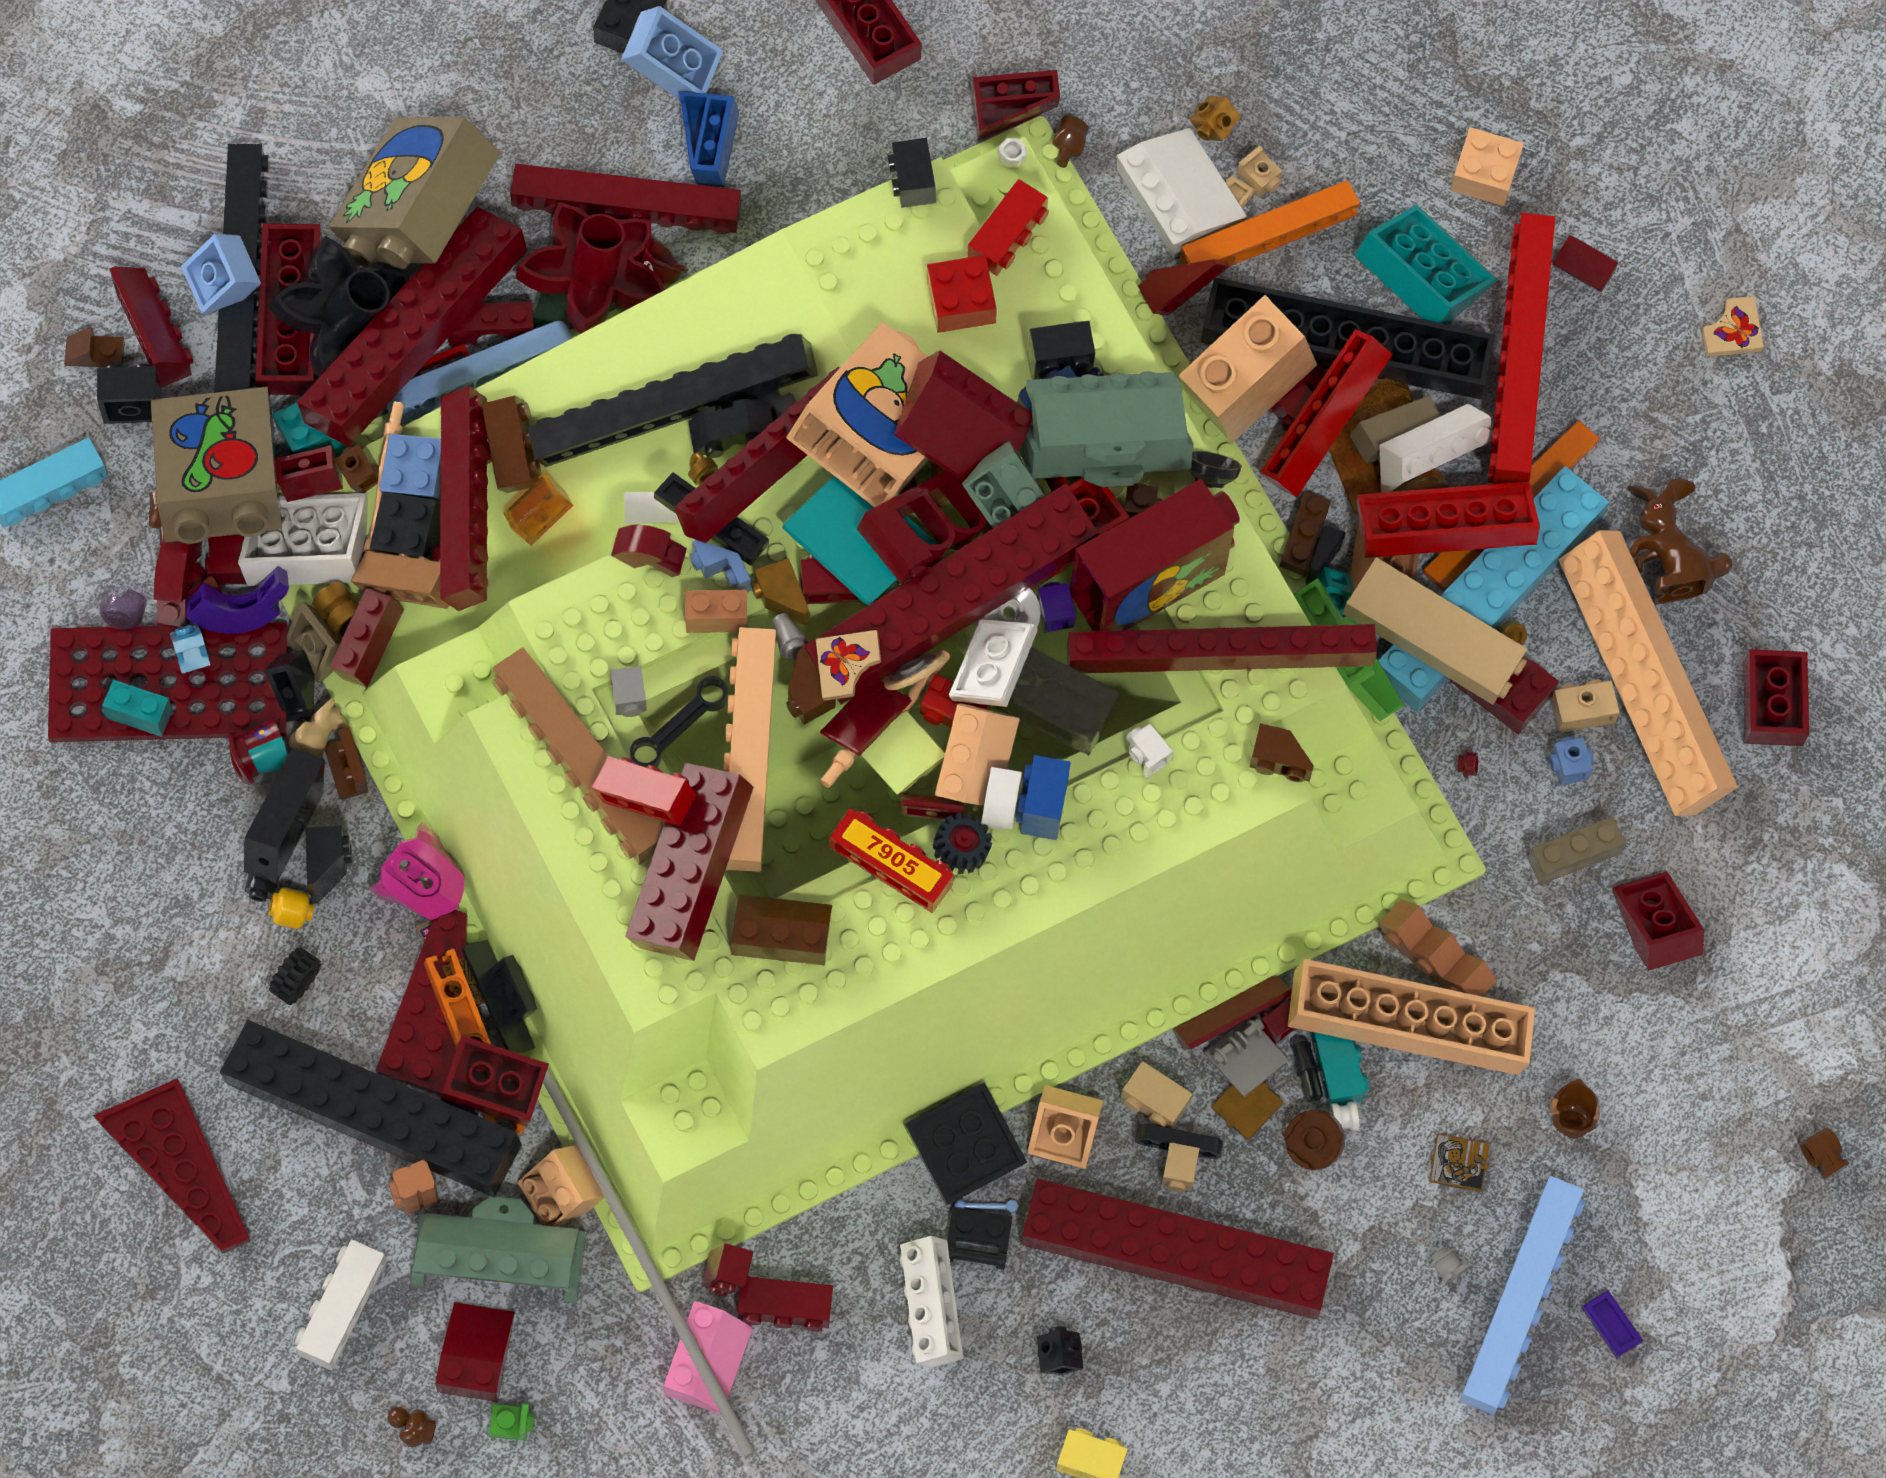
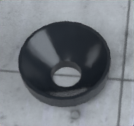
M1193 451L1191 469L1189 471L1195 477V481L1202 479L1209 488H1224V485L1238 478L1242 466L1238 461L1221 454Z

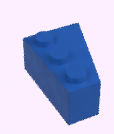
M679 91L690 168L697 185L724 187L739 117V110L734 96Z

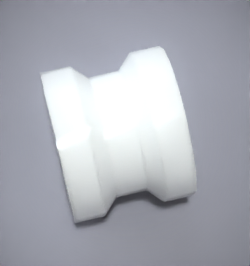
M1348 1101L1346 1105L1330 1104V1114L1334 1115L1341 1123L1343 1129L1359 1130V1116L1355 1101Z

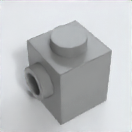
M641 666L610 670L616 715L634 717L641 714V712L647 711Z

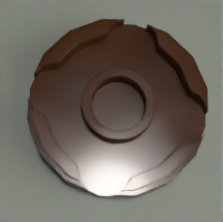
M1311 1109L1297 1114L1289 1122L1285 1131L1288 1155L1297 1165L1308 1170H1321L1332 1166L1341 1157L1345 1147V1134L1341 1123L1334 1115L1324 1110Z

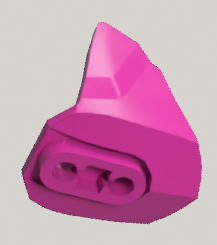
M422 821L417 828L416 837L400 842L381 866L380 881L371 884L368 890L386 902L398 903L432 920L450 913L459 907L464 892L465 876L444 849L439 836ZM403 860H407V866L403 869H400V862H402ZM421 876L427 878L424 883L419 880Z

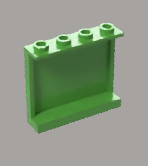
M1318 578L1293 594L1311 626L1357 625L1348 616L1342 618L1324 585ZM1375 658L1373 666L1336 667L1346 686L1379 721L1405 706L1377 658Z

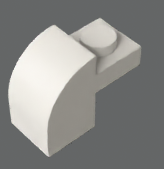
M991 767L981 824L988 825L995 830L1013 829L1022 772Z

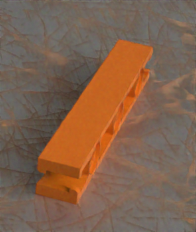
M1346 180L1181 246L1182 254L1180 255V260L1184 265L1214 259L1228 261L1229 265L1233 266L1356 217L1358 215L1356 208L1360 207V202L1349 181Z
M448 950L445 956L441 957L443 962L449 961L453 975L444 979L440 978L434 966L435 962L438 961L437 956L426 958L424 966L456 1049L461 1035L491 1044L455 950ZM448 985H455L460 989L461 994L456 998H450L445 994L444 988ZM481 1112L483 1119L491 1121L495 1124V1119H500L498 1117ZM510 1122L514 1129L512 1131L516 1132L518 1137L523 1136L525 1132L523 1125Z

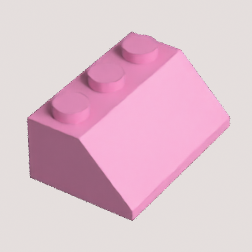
M694 1301L686 1323L728 1399L753 1328L724 1310ZM680 1339L663 1386L664 1395L721 1414Z

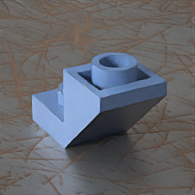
M692 541L693 553L689 554L694 569L696 571L701 570L705 579L724 571L730 587L735 586L737 590L751 591V579L738 553L708 542Z

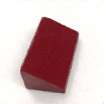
M1569 235L1552 265L1602 293L1615 273L1618 262L1574 236Z
M903 793L901 814L904 816L946 820L950 815L954 819L956 813H962L963 818L964 802L944 797Z

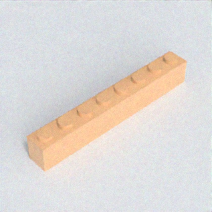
M739 627L738 638H732V656H737V666L730 667V685H735V695L728 696V714H733V724L726 725V742L731 743V753H725L724 771L740 774L754 789L726 870L761 872L776 629Z

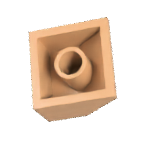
M1045 1085L1027 1154L1086 1169L1103 1100Z

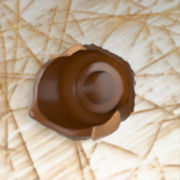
M1576 1079L1559 1089L1550 1103V1113L1553 1115V1125L1557 1131L1568 1138L1578 1139L1596 1129L1601 1108L1596 1094L1581 1079Z

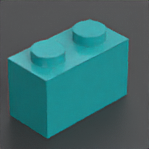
M113 680L102 705L107 719L162 737L173 712L169 698Z

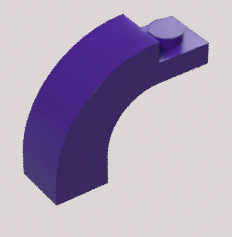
M277 566L259 587L250 593L238 596L223 594L203 583L186 602L187 619L204 629L217 633L236 634L258 629L271 622L280 614L279 600H282L289 590L287 571Z

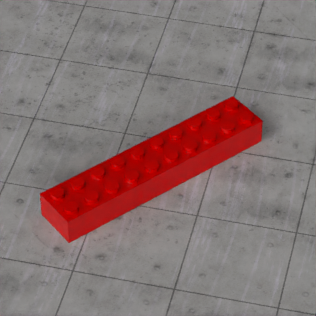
M1521 213L1520 223H1514L1487 483L1503 484L1529 482L1556 216Z

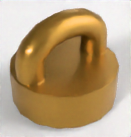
M699 452L693 453L689 462L690 471L688 476L695 485H700L708 476L718 470V465L711 457L705 458Z
M1508 620L1496 629L1520 645H1524L1527 639L1526 628L1516 620Z

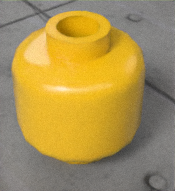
M283 887L278 893L272 894L268 916H272L275 925L300 929L305 921H311L314 904L309 903V895L306 892Z

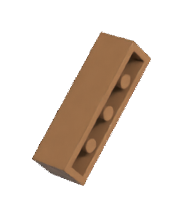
M366 551L351 579V582L363 592L368 588L389 595L396 601L448 609L450 606L440 599V560L435 562L422 556L416 559L402 553L396 556L385 552Z

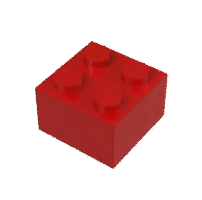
M986 255L927 264V283L937 333L996 323L997 307Z

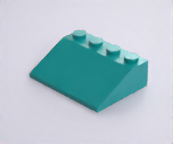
M1417 204L1370 231L1354 255L1423 320L1442 324L1450 323L1497 281L1493 274Z
M834 476L783 524L782 528L864 604L869 606L902 584L857 530L865 512L874 507ZM908 516L903 518L923 542L938 545Z

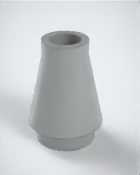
M781 613L772 619L774 629H776L779 652L786 659L794 660L797 659L799 649L805 647L804 645L808 643V640L793 623L789 615Z

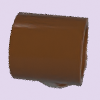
M1828 1127L1800 1142V1148L1805 1159L1812 1167H1820L1823 1172L1821 1176L1824 1180L1832 1177L1849 1165L1848 1160H1843L1840 1155L1842 1153L1840 1141Z

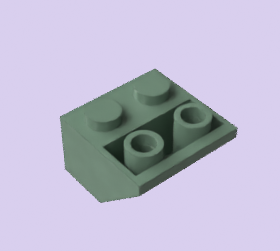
M1010 441L985 456L962 483L992 528H995L1045 497L1042 487Z

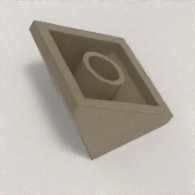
M303 602L299 604L287 634V644L293 652L305 651L314 672L315 681L319 683L333 672L329 666L342 639L337 637L327 625V619H323L315 608Z

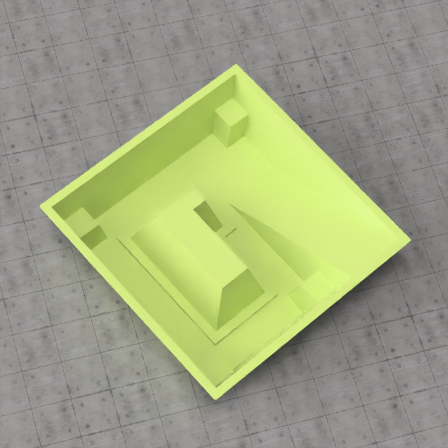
M1038 116L944 160L942 157L931 161L936 187V203L901 208L900 197H894L892 181L884 182L781 229L714 265L665 286L664 291L630 309L619 307L609 312L605 322L582 334L575 328L569 330L573 337L572 339L475 389L487 398V402L514 395L523 399L530 408L531 419L528 420V423L531 426L537 424V421L542 418H555L564 415V412L568 409H581L590 406L595 400H608L617 397L624 390H637L645 387L648 382L670 379L677 372H690L699 369L704 363H717L726 360L733 353H746L754 350L757 345L779 342L786 335L802 334L811 343L818 376L779 388L781 396L790 392L797 402L811 388L827 377L832 370L841 367L883 321L896 332H903L912 337L917 343L919 350L928 357L941 350L1017 402L1018 395L1026 386L1027 380H1032L1027 357L1030 328L1089 320L1095 348L1094 367L1100 369L1098 374L1102 372L1104 376H1110L1113 373L1128 375L1140 374L1144 371L1154 373L1174 372L1182 388L1187 432L1194 443L1193 451L1221 454L1238 461L1242 466L1238 478L1224 485V488L1207 487L1212 495L1224 491L1234 503L1240 517V522L1234 526L1233 538L1235 546L1230 549L1225 575L1128 630L1311 626L1293 595L1306 586L1307 576L1305 577L1279 567L1289 536L1287 528L1237 443H1232L1198 408L1178 376L1190 365L1189 361L1162 315L1153 314L1138 287L1142 281L1071 160L1069 159L1068 165L1065 168L1057 165L1060 150L1052 144L1055 133L1043 116ZM1006 138H1018L1026 145V160L1019 167L1007 168L999 161V145ZM1018 179L1048 197L1049 214L1041 225L1036 224L1031 231L1032 236L1025 247L1020 246L1014 253L1016 255L1015 259L1007 270L1003 268L998 276L989 272L997 307L996 323L937 333L927 283V264L968 258V244ZM441 407L420 418L400 424L403 427L401 435L441 439ZM390 413L374 419L351 444H360L370 450L378 466H380L386 438L383 436L385 424L389 423ZM692 418L548 467L540 464V485L511 493H505L497 489L493 463L487 464V601L461 611H457L451 606L448 609L396 601L404 608V611L368 688L343 680L334 671L322 681L330 697L335 700V707L341 709L345 722L349 724L348 727H350L355 746L404 841L416 837L417 828L423 821L439 836L444 849L465 876L463 896L459 907L455 910L467 913L468 915L467 945L488 939L498 962L503 957L514 955L517 964L521 967L528 989L534 996L537 1010L524 1020L536 1048L520 1054L549 1063L548 1067L663 1281L708 1260L710 1250L724 1243L737 1246L918 1156L919 1154L904 1124L984 1082L1001 1114L1041 1095L1045 1085L1055 1088L1181 1026L1276 975L1279 977L1296 969L1303 959L1314 960L1378 928V923L1401 899L1421 907L1483 876L1486 871L1479 855L1395 712L1379 721L1346 686L1336 667L1068 674V632L1092 631L1073 603L1076 615L1074 628L1044 633L1040 616L1037 626L1038 631L1007 707L991 705L990 708L991 711L1020 718L1007 770L1022 772L1013 829L995 830L988 826L987 833L992 835L990 841L992 846L985 862H983L979 869L975 867L974 872L969 874L967 869H965L963 874H958V868H954L953 872H951L954 874L953 885L933 914L829 848V837L851 808L857 813L859 811L867 813L873 818L876 825L883 829L885 827L892 829L900 836L901 841L909 846L910 844L917 845L926 853V857L936 862L937 860L940 861L941 857L935 858L934 853L936 849H933V842L940 824L946 820L902 815L901 802L903 794L898 796L862 755H855L853 758L854 763L847 771H843L830 788L821 783V778L833 764L832 759L840 750L844 751L845 748L820 734V731L850 700L841 705L838 699H836L834 709L803 725L799 717L794 718L789 712L786 702L788 701V688L796 659L788 660L780 654L776 638L761 872L725 870L694 961L640 949L628 940L625 935L652 857L640 865L634 858L628 859L619 846L621 843L616 834L611 836L605 830L601 823L603 818L597 810L592 812L583 800L584 793L579 787L574 789L564 775L567 771L561 764L555 765L546 752L549 749L542 740L540 742L536 741L528 729L530 724L525 717L520 719L510 706L512 701L508 695L504 694L502 696L497 691L492 682L494 679L493 667L524 647L606 754L620 760L622 757L630 759V747L636 739L641 737L651 738L697 696V686L702 679L709 676L719 677L727 685L728 696L735 695V685H730V667L737 666V656H732V638H738L739 632L686 633L685 591L737 590L735 586H729L724 571L705 579L701 570L696 571L694 569L689 554L693 553L692 541L695 539L684 535L680 522L638 523L639 525L657 527L671 533V540L687 548L679 576L671 577L650 565L633 568L611 556L618 529L629 525H636L625 524L624 493L655 492L672 472L695 488L699 486L695 485L688 476L690 458L694 453L688 422ZM734 444L722 456L712 458L718 465V469L746 445ZM808 455L737 516L769 539L768 547L751 566L742 561L751 582L754 581L755 569L789 558L801 588V559H806L812 555L793 539L782 526L834 477L833 474ZM928 461L914 476L917 485L931 479L932 466ZM1189 470L1144 472L1143 478L1135 484L1158 487L1157 498L1164 500L1196 481ZM342 474L343 489L320 495L352 494L359 492L350 488L348 482ZM1070 476L1065 478L1068 482V486H1070L1071 484L1075 483L1083 477ZM1036 478L1045 496L1050 494L1052 491L1045 479ZM377 485L365 492L368 496L366 539H369L375 511ZM1127 486L1108 487L1124 508ZM279 487L280 496H284ZM949 500L944 508H940L953 524L961 528H970ZM915 513L908 515L914 523L938 543ZM712 539L708 541V543L722 547ZM949 549L945 558L958 550ZM1073 565L1033 589L1032 591L1036 597L1038 588L1049 582L1068 583L1070 588ZM352 582L344 583L352 594L350 599L360 602L364 592ZM332 583L289 584V590L281 602L291 622L300 603L305 602L313 607L312 602L315 596ZM751 587V591L747 592V628L774 629L772 619L779 614L764 608L761 598H755ZM863 602L808 604L810 623L806 625L795 621L793 623L803 633L809 643L861 611L867 605ZM1004 608V615L1007 618H1011V611L1008 608ZM978 624L969 625L926 652L945 650L950 654V659L939 671L938 675L955 681ZM641 666L647 711L641 712V714L634 717L616 715L610 670ZM914 684L897 690L906 695ZM708 686L702 690L701 695L706 701L716 702L722 698L723 691L717 686ZM927 687L908 712L941 749L946 752L951 727L942 723L938 726L932 725L925 721L923 715L920 714V704L929 688ZM728 699L722 709L706 711L662 751L661 762L657 768L669 775L673 773L682 774L685 763L724 771L725 753H731V743L726 742V725L733 724V714H728ZM1260 723L1287 729L1292 732L1314 765L1310 782H1293L1283 775L1275 773L1273 775H1264L1258 773L1254 768H1250ZM1148 724H1151L1173 753L1169 764L1146 779L1143 776L1144 766L1142 764L1137 765L1129 754V742L1126 736L1137 727L1143 729ZM643 746L636 750L634 757L639 762L648 763L656 758L657 753L652 747ZM1034 755L1071 762L1057 840L1020 834L1022 823L1016 822L1026 764H1033ZM943 761L926 777L922 776L904 793L936 796L935 792ZM964 803L963 819H965L968 813L972 814V821L975 822L977 817L982 820L984 806ZM659 820V822L664 826L665 822ZM739 894L832 905L825 966L732 955L731 943ZM542 1084L538 1101L562 1148L576 1145L545 1085ZM605 1198L602 1199L593 1208L634 1288L638 1292H644L652 1288V1284Z

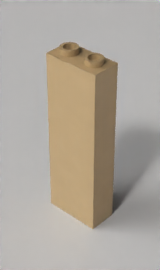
M1377 557L1354 590L1342 612L1359 624H1375L1377 635L1494 705L1498 697L1505 698L1513 685L1508 682L1513 673L1519 676L1527 663V660L1523 659L1527 648Z

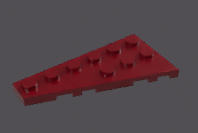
M178 1078L93 1115L94 1119L222 1254L250 1242L248 1233Z

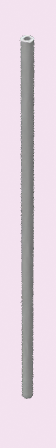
M548 1067L543 1084L745 1459L752 1457L756 1451Z

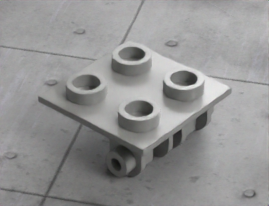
M1249 1018L1241 1022L1204 1052L1243 1097L1289 1061L1262 1030L1264 1025L1259 1019L1253 1020Z

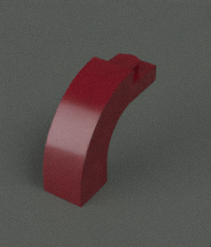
M163 538L156 564L153 600H157V625L183 627L189 624L186 602L189 600L190 576L196 560L202 556V541L188 544L180 541L165 542Z

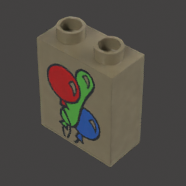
M268 387L151 400L157 505L165 542L180 541L194 544L209 537L235 534L254 537L265 531L282 529L280 492L275 468V459L277 458L275 431Z

